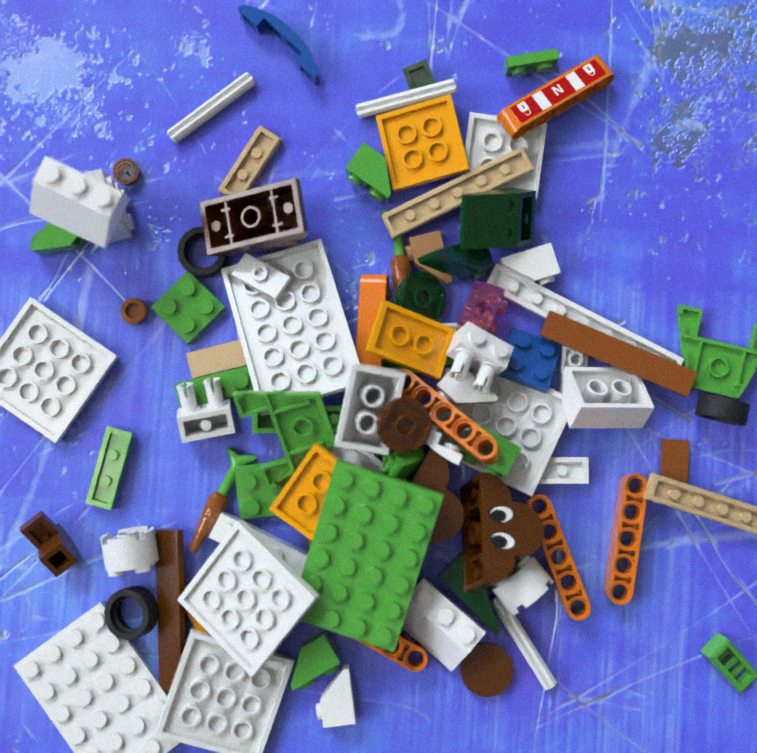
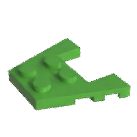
M681 304L677 305L681 357L684 358L682 366L697 372L691 389L739 399L757 367V322L753 323L748 348L698 337L703 310Z
M320 391L233 392L232 397L240 418L266 410L269 411L285 457L260 465V471L267 490L277 486V483L285 477L288 478L293 475L316 442L327 450L334 446L336 436Z

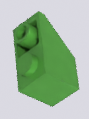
M363 142L345 167L346 174L348 175L347 179L357 187L362 185L369 190L368 194L376 201L381 202L384 200L386 203H389L391 200V189L385 157Z
M48 222L43 230L35 233L29 248L39 255L78 250L85 239Z
M423 446L408 453H399L389 449L388 455L382 454V471L385 475L401 480L411 478L425 459Z
M326 630L302 643L291 682L293 690L298 687L301 690L306 689L315 683V677L322 673L324 676H328L339 668L337 665L340 663L341 657Z

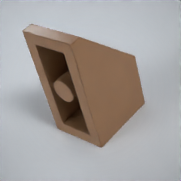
M440 230L410 237L409 245L405 246L408 261H413L414 267L421 272H428L436 277L441 284L445 286L451 285L452 277L450 275L419 264L417 259L432 251L444 248Z

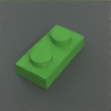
M558 48L506 57L503 65L505 76L522 77L531 71L538 70V73H546L553 70L559 60Z

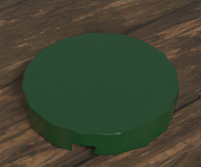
M415 272L406 276L399 283L396 290V305L435 320L443 313L446 304V293L444 288H441V285L438 283L440 281L428 272Z

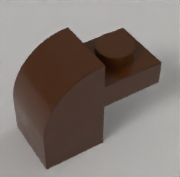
M42 510L20 526V532L38 549L39 561L56 577L79 561L77 549L68 533L59 523L55 524Z

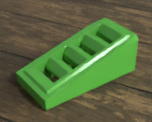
M717 633L700 650L739 693H742L757 678L756 670L730 640L720 633ZM729 653H731V655H730L723 663H721V661H722ZM738 661V663L730 671H728ZM745 668L746 671L736 680L735 677Z

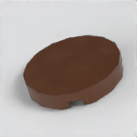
M409 397L395 398L387 402L380 410L376 420L377 434L381 442L392 451L408 453L409 451L417 450L429 438L432 429L430 414L427 408L415 399Z
M481 642L477 643L461 661L460 672L468 690L478 696L492 697L499 695L507 689L512 681L514 668L512 659L501 646L496 643Z

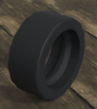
M203 226L195 227L184 233L179 240L177 248L178 260L183 268L195 277H214L221 273L222 268H225L229 256H218L214 264L205 268L192 264L188 256L189 246L196 239L204 237Z
M700 394L695 415L722 423L745 426L750 405L723 396Z
M131 586L120 589L113 593L106 602L104 610L105 622L109 630L116 637L123 640L137 639L151 632L157 624L159 617L158 603L154 595L143 587ZM127 597L134 598L142 608L143 619L138 628L129 627L121 616L122 601Z

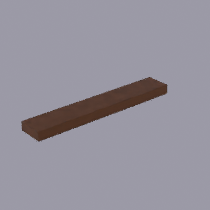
M161 528L156 529L159 561L156 562L157 603L159 608V685L162 690L169 691L186 644L185 608L177 600L185 590L183 529Z

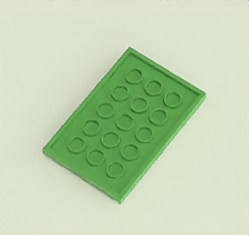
M337 459L301 575L320 596L300 621L394 652L444 493Z

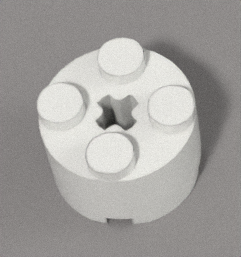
M148 526L124 528L118 530V534L114 537H111V533L100 537L105 570L108 571L109 577L125 574V571L134 569L135 573L148 572L151 570V565H155L159 561L155 528L153 526L148 529Z
M532 555L515 562L511 573L505 579L493 584L491 590L511 615H516L519 613L516 609L521 604L525 608L530 606L549 589L546 584H553L554 581Z

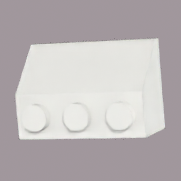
M45 156L32 183L29 213L106 249L130 199L122 191Z
M351 363L334 446L384 455L389 454V448L381 442L377 434L376 420L380 410L387 402L401 397L405 373L376 365Z
M565 367L563 370L562 409L570 428H643L655 408L642 379L614 367Z
M426 577L415 587L402 628L452 672L485 635L486 629Z

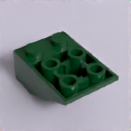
M503 188L463 194L460 205V250L520 247L533 244L536 191Z

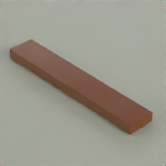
M548 311L538 335L684 397H688L697 375L696 371L553 311Z

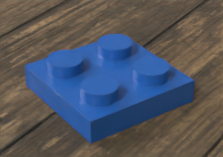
M512 327L506 343L514 348L507 368L497 376L546 394L551 384L562 345Z

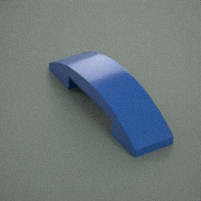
M240 5L238 7L240 18L259 35L266 28L270 30L299 56L296 59L297 69L317 86L320 82L318 70L309 49L302 39L287 24L272 14L255 7Z

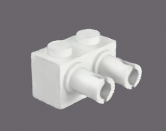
M468 321L454 333L446 353L447 356L454 359L449 376L454 378L455 373H457L455 380L465 381L470 368L478 373L472 389L476 392L478 386H480L478 393L488 394L493 378L507 368L514 347Z
M213 377L214 388H212L210 378L203 380L208 403L197 404L193 382H186L187 393L184 383L176 386L182 407L177 410L176 417L182 443L235 433V421L230 399L223 398L220 377Z

